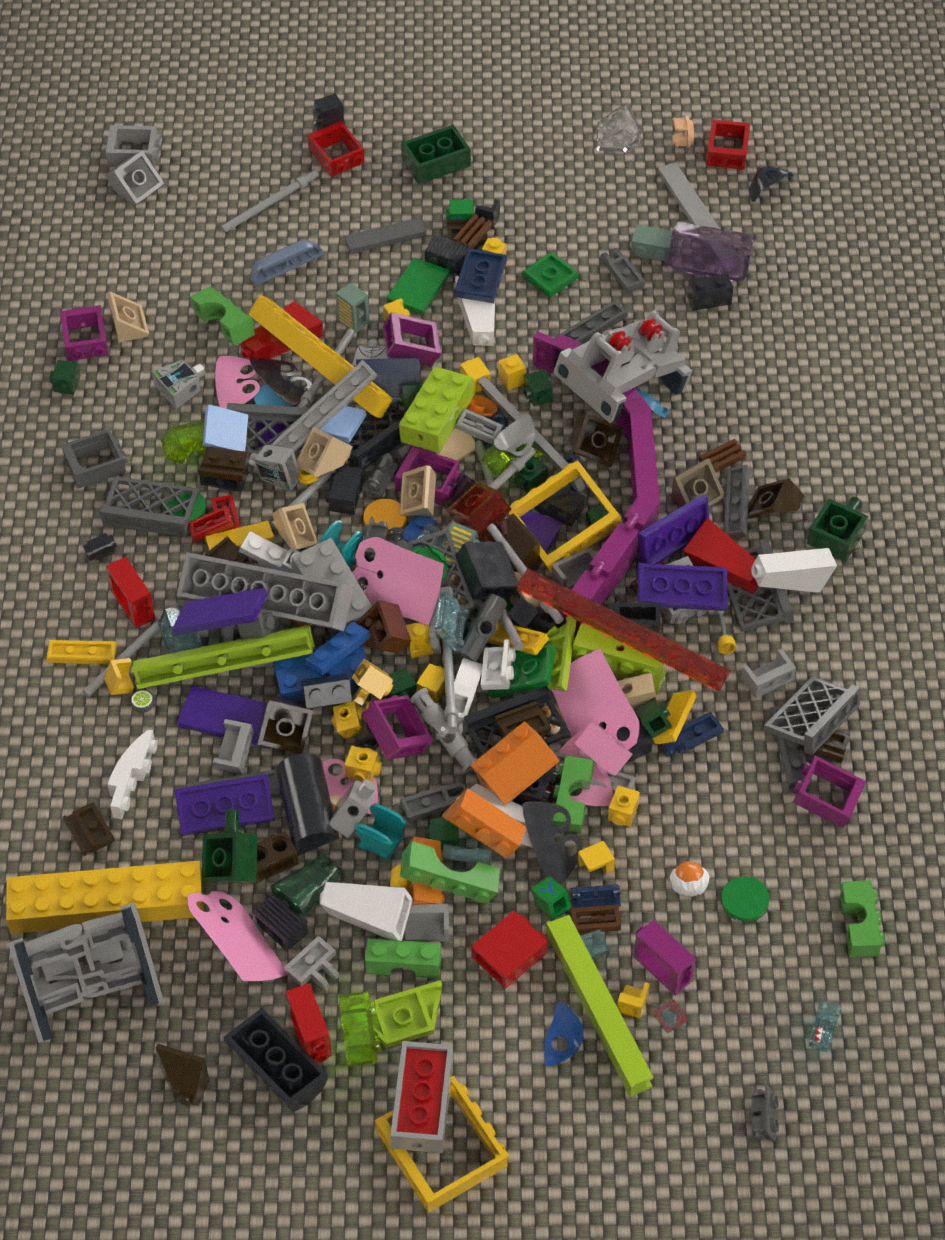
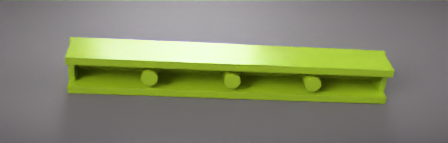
M310 625L272 632L265 637L243 638L133 661L131 669L135 675L137 689L312 654L315 644Z
M570 915L546 922V935L629 1097L632 1098L634 1095L652 1088L650 1080L654 1077Z

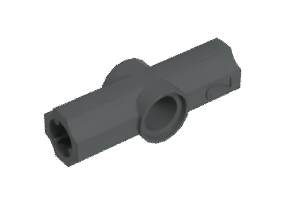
M494 594L488 595L479 614L470 622L469 632L458 651L462 657L474 662L477 661L489 637L493 636L496 632V624L507 605L504 599ZM482 622L485 625L484 633H482L480 630V625Z

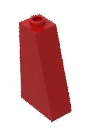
M293 301L283 308L285 312L316 337L321 338L324 336L322 321L297 302ZM262 325L254 330V336L240 343L241 354L248 360L271 359L291 350Z
M706 519L683 550L684 557L688 556L693 566L727 568V582L753 594L757 587H760L751 572V567L756 559L716 524Z

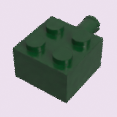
M851 497L845 506L832 499H828L809 528L807 544L816 549L829 548L832 556L846 562L866 530L868 516L858 512L862 507V501L857 497Z
M224 810L225 830L222 833L203 834L202 883L256 882L257 834L239 832L240 810Z

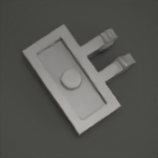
M317 936L284 967V972L300 986L306 984L312 978L320 988L325 990L329 987V983L318 971L323 968L333 979H337L340 976L337 969L329 963L336 956V950L321 937Z

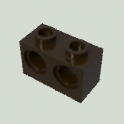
M286 831L274 833L267 839L257 843V859L263 860L257 861L255 883L299 864L298 853Z

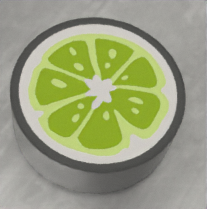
M148 690L134 692L131 696L132 708L139 713L150 711L154 706L152 693Z

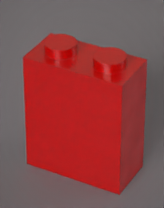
M512 911L471 946L472 958L506 989L547 954L548 940L541 931H536L531 926L525 916H520L515 911Z

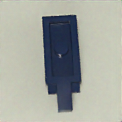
M708 712L683 725L676 742L662 744L661 751L666 757L675 754L677 751L680 754L687 752L722 734L724 728L715 716Z

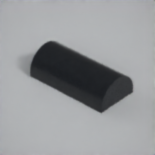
M297 754L281 761L276 767V774L290 839L298 856L340 839L338 831L329 825L333 808L322 760L313 754Z
M263 1008L224 1036V1042L291 1111H298L307 1106L319 1095L326 1085L328 1074Z

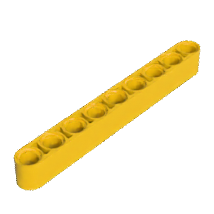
M258 295L249 311V315L333 384L336 385L354 368V366L272 300L263 295ZM371 382L353 400L370 414L382 418L393 399L375 383Z

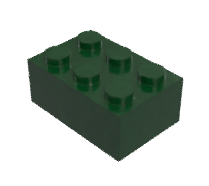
M454 125L401 142L402 161L417 184L471 166V149Z

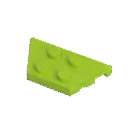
M572 614L566 617L567 622L559 629L554 626L546 634L549 639L545 645L552 643L556 647L551 683L547 687L563 692L567 691L577 621Z
M439 980L350 1007V1013L386 1048L402 1044V1041H412L435 1033L442 982Z

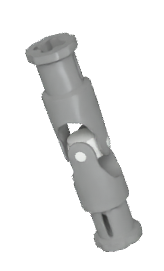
M427 688L416 692L410 698L411 703H415L422 712L421 716L425 722L436 729V736L451 757H455L463 767V773L472 770L470 765L479 758H475L468 748L469 744L458 730L455 733L453 742L446 743L442 738L449 737L451 733L448 732L444 711L428 695Z

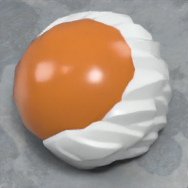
M687 861L672 870L670 881L676 893L693 897L698 894L701 895L705 891L709 882V874L699 864Z

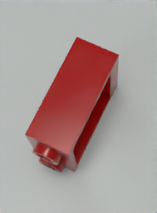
M712 119L706 166L745 170L751 123ZM715 136L744 139L742 150L713 147Z
M342 121L307 135L309 150L330 177L365 163L364 148ZM342 141L350 152L330 160L322 149Z
M127 557L115 560L107 565L106 569L111 592L134 627L137 629L155 620L151 593Z
M308 983L286 991L288 1011L302 1049L316 1063H322L332 1056L330 1036L311 986Z

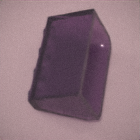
M678 222L672 231L668 265L675 271L707 277L728 273L731 281L740 282L748 275L757 235Z

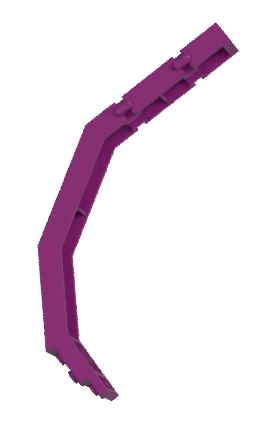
M537 331L533 336L532 365L554 374L560 352L568 348L573 350L583 343L561 334L554 339ZM605 359L591 366V368L603 378L610 361ZM635 387L622 393L627 398L623 409H621L622 412L620 413L619 420L613 422L624 428L622 434L628 441L633 504L624 515L623 523L619 522L590 563L589 570L584 571L563 601L564 620L562 621V626L567 622L566 617L572 614L577 619L575 635H577L581 623L591 625L602 609L604 600L609 599L637 559V553L639 552L638 533L658 521L660 496L652 413L650 406Z

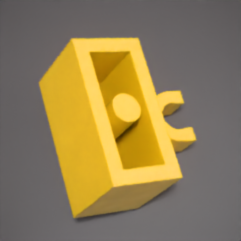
M363 659L352 676V679L360 686L352 699L361 706L369 693L381 700L383 695L387 696L391 691L393 679L385 671L368 660Z

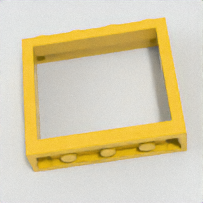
M578 460L565 466L561 472L549 477L545 483L537 488H533L526 496L514 501L506 509L509 516L514 513L523 523L520 519L522 515L579 476H581L608 512L606 516L549 555L540 546L539 558L550 573L553 563L586 548L593 547L609 536L619 522L623 523L618 512Z
M455 1076L451 1078L450 1096L453 1097L493 1160L438 1192H432L406 1150L391 1149L390 1135L394 1110L375 1120L376 1132L428 1213L507 1167L509 1154L505 1150V1145L502 1142L498 1143L494 1137L496 1134L492 1125L489 1122H484L481 1117L480 1107L475 1101L473 1103L470 1101L466 1086L458 1083Z

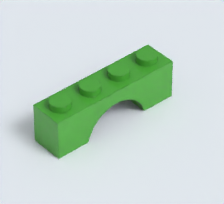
M210 286L190 296L194 313L203 321L221 319L220 325L224 338L234 346L255 335L253 329L255 324L250 315L247 316L230 299H226L220 291L217 292Z
M413 841L402 852L400 877L408 879L410 882L421 883L431 886L433 889L448 891L456 896L474 899L479 903L488 904L498 893L500 868L477 862L470 871L456 872L441 863L433 847Z

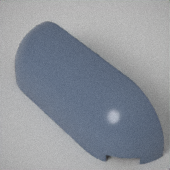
M301 240L256 261L250 273L251 282L254 286L260 285L323 256L324 252L319 245L312 241Z

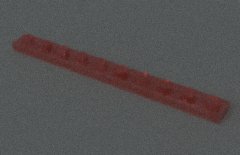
M528 568L517 583V590L720 692L731 670Z

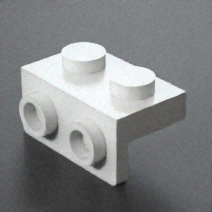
M504 640V647L484 648L481 676L482 690L509 689L510 680L514 679V669L511 665L512 661L516 659L515 648H511L509 640Z

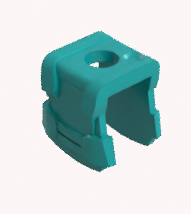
M336 520L319 539L318 544L332 538L348 567L351 569L357 563L355 556L358 546L362 542L363 533L357 531L344 544L340 542L339 538L342 521Z
M374 803L369 808L375 819L373 825L369 827L364 824H355L356 835L360 838L358 847L363 850L366 849L380 856L381 859L388 861L404 838L403 829L406 821L398 813Z

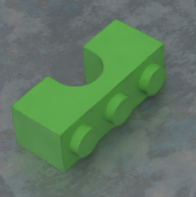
M566 755L564 763L559 765L558 777H561L560 785H555L554 798L557 799L556 804L567 809L570 814L571 825L567 830L570 832H582L585 803L574 801L571 799L570 794L576 789L590 790L594 769L592 759ZM560 812L556 813L553 816V824L558 828L565 825V815Z
M871 880L842 882L840 900L843 915L853 914L860 917L863 921L862 923L849 924L846 939L849 958L879 956L880 949L884 947L885 940L884 933L879 932L878 926L881 925L880 911H876L875 907L878 901L877 891L872 889Z
M368 939L365 960L367 974L391 975V971L394 968H408L415 972V977L440 979L441 943Z

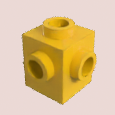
M354 700L352 702L340 703L333 707L334 715L331 717L333 726L344 739L357 736L364 729L361 714L365 711L364 708L360 707Z
M351 746L344 764L345 776L361 783L365 780L373 782L375 775L378 776L380 774L382 762H379L378 752L370 748Z

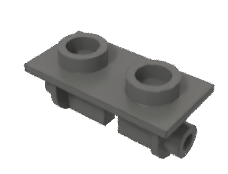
M390 454L382 455L377 461L362 489L363 492L379 497L383 496L399 466L393 463Z
M371 516L369 525H366L364 529V540L372 537H379L385 540L389 529L387 523L383 521L375 523L374 518ZM367 548L365 550L364 558L366 561L368 559L369 561L374 560V549Z
M765 1085V1092L762 1089H756L754 1094H752V1113H761V1116L752 1117V1135L755 1136V1140L762 1141L765 1139V1136H769L773 1142H776V1132H779L776 1109L779 1107L777 1094L768 1085Z

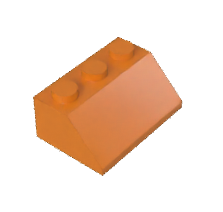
M524 721L470 766L481 783L504 805H507L556 765L559 759L540 735Z
M468 788L442 815V818L506 859L520 846L526 830V826Z

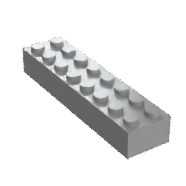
M186 553L177 596L189 600H199L265 588L268 595L261 608L262 612H271L272 617L340 631L345 629L354 587L350 585L199 554Z

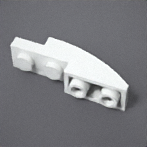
M251 531L239 552L258 561L257 566L290 573H295L292 569V556L300 553L298 550L293 551L291 548L287 551Z
M465 658L462 659L454 681L455 704L459 714L457 730L460 734L463 731L464 716L468 715L483 666V664ZM455 733L442 739L445 742L451 743L455 739Z
M147 730L129 746L117 762L107 785L110 797H113L110 805L113 818L123 819L124 812L129 810V796L131 791L135 790L137 780L144 781L146 773H149L151 770V755L156 753L158 745L157 740L154 739L153 730Z

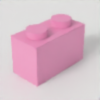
M593 722L590 723L574 743L580 748L579 753L586 759L592 758L596 762L595 767L604 775L608 772L616 776L633 755L601 726Z

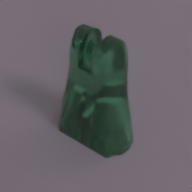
M324 854L270 886L272 894L279 899H286L295 914L299 912L305 917L319 901L325 883H336L343 869L337 863L328 867L331 858Z

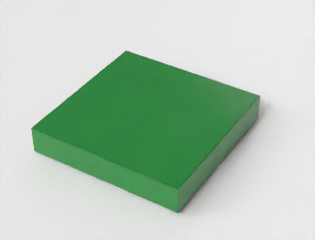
M550 252L522 271V277L547 297L551 298L577 280L579 273Z

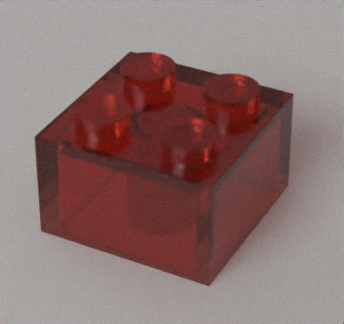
M477 481L447 509V512L455 523L477 531L478 538L481 539L489 534L487 527L490 524L496 525L504 520L512 509L498 490Z

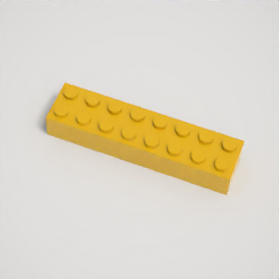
M200 861L7 877L6 921L11 934L60 930L70 925H82V922L121 913V906L135 903L141 922L195 918L189 910L188 895L193 893L203 894ZM197 901V907L204 911V902Z

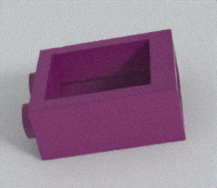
M101 305L60 311L68 361L109 355ZM99 326L101 338L70 343L68 330Z
M390 313L383 325L387 357L419 358V364L433 366L435 361L440 358L442 352L439 346V332H437L436 323ZM401 332L425 337L426 346L402 341Z
M412 446L395 475V490L401 492L403 473L417 469L418 466L428 465L431 466L433 471L448 476L441 489L435 488L434 503L443 506L446 499H450L454 484L458 483L461 479L460 462Z
M394 695L384 700L375 699L368 704L369 707L362 714L387 760L421 754L433 742L408 695L400 697ZM395 713L408 738L397 739L385 715Z
M815 756L811 763H805L800 773L804 777L802 781H797L792 791L796 794L792 803L844 828L852 816L866 781ZM813 774L848 791L841 810L805 792Z
M654 919L648 925L643 924L635 933L634 958L676 996L693 981L696 958Z

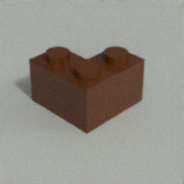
M378 600L355 622L370 633V638L363 643V646L398 654L411 642L400 607L397 604Z

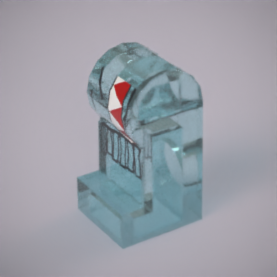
M823 1000L819 1001L808 1047L828 1053L842 1006Z

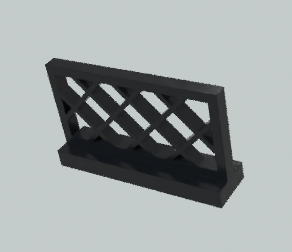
M391 404L387 409L389 413H385L382 418L375 417L366 411V417L363 422L374 420V423H361L358 428L359 433L355 434L352 440H359V443H349V445L353 446L351 450H355L347 459L353 463V467L363 468L364 470L380 459L382 455L389 453L393 448L402 443L399 423L406 414L405 412ZM389 419V422L377 423V420ZM392 419H400L397 422H392ZM377 429H385L382 432H377ZM362 430H374V433H362ZM371 439L366 443H362V440Z
M547 686L464 716L462 727L465 734L470 736L480 756L487 752L488 747L492 748L496 745L491 742L493 734L503 737L500 731L496 729L495 716L537 701L539 708L548 706L551 711L550 717H546L549 724L560 727L562 731L556 735L552 733L542 735L544 742L550 745L569 738L571 735L550 698L551 692ZM481 730L489 732L488 741L478 738L476 732Z

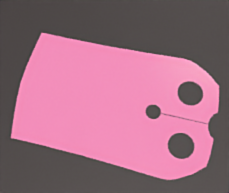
M372 537L360 542L355 556L357 566L352 573L357 581L361 577H365L368 580V587L363 592L370 604L373 606L378 600L397 604L403 617L429 625L439 597L444 564L379 537ZM367 548H372L375 551V558L371 562L366 561L364 558V552ZM379 570L383 571L384 573L383 578L381 579L377 577V572Z
M601 648L573 661L570 665L567 691L551 689L567 728L571 733V738L580 731H585L591 722L597 725L605 722L607 725L605 731L629 750L637 743L639 720L618 684ZM621 727H627L630 730V736L626 741H620L617 738V731Z
M210 891V895H203L201 893L188 895L190 912L243 981H265L287 975L284 972L283 964L260 933L245 908L237 900L223 891ZM226 899L229 901L232 909L227 910L222 907L219 900ZM202 901L206 903L210 911L204 912L200 910L196 902ZM221 917L227 918L229 923L223 922Z

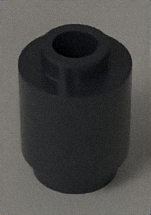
M106 533L87 541V544L83 545L89 561H98L115 553L114 548L117 547L113 536H108Z

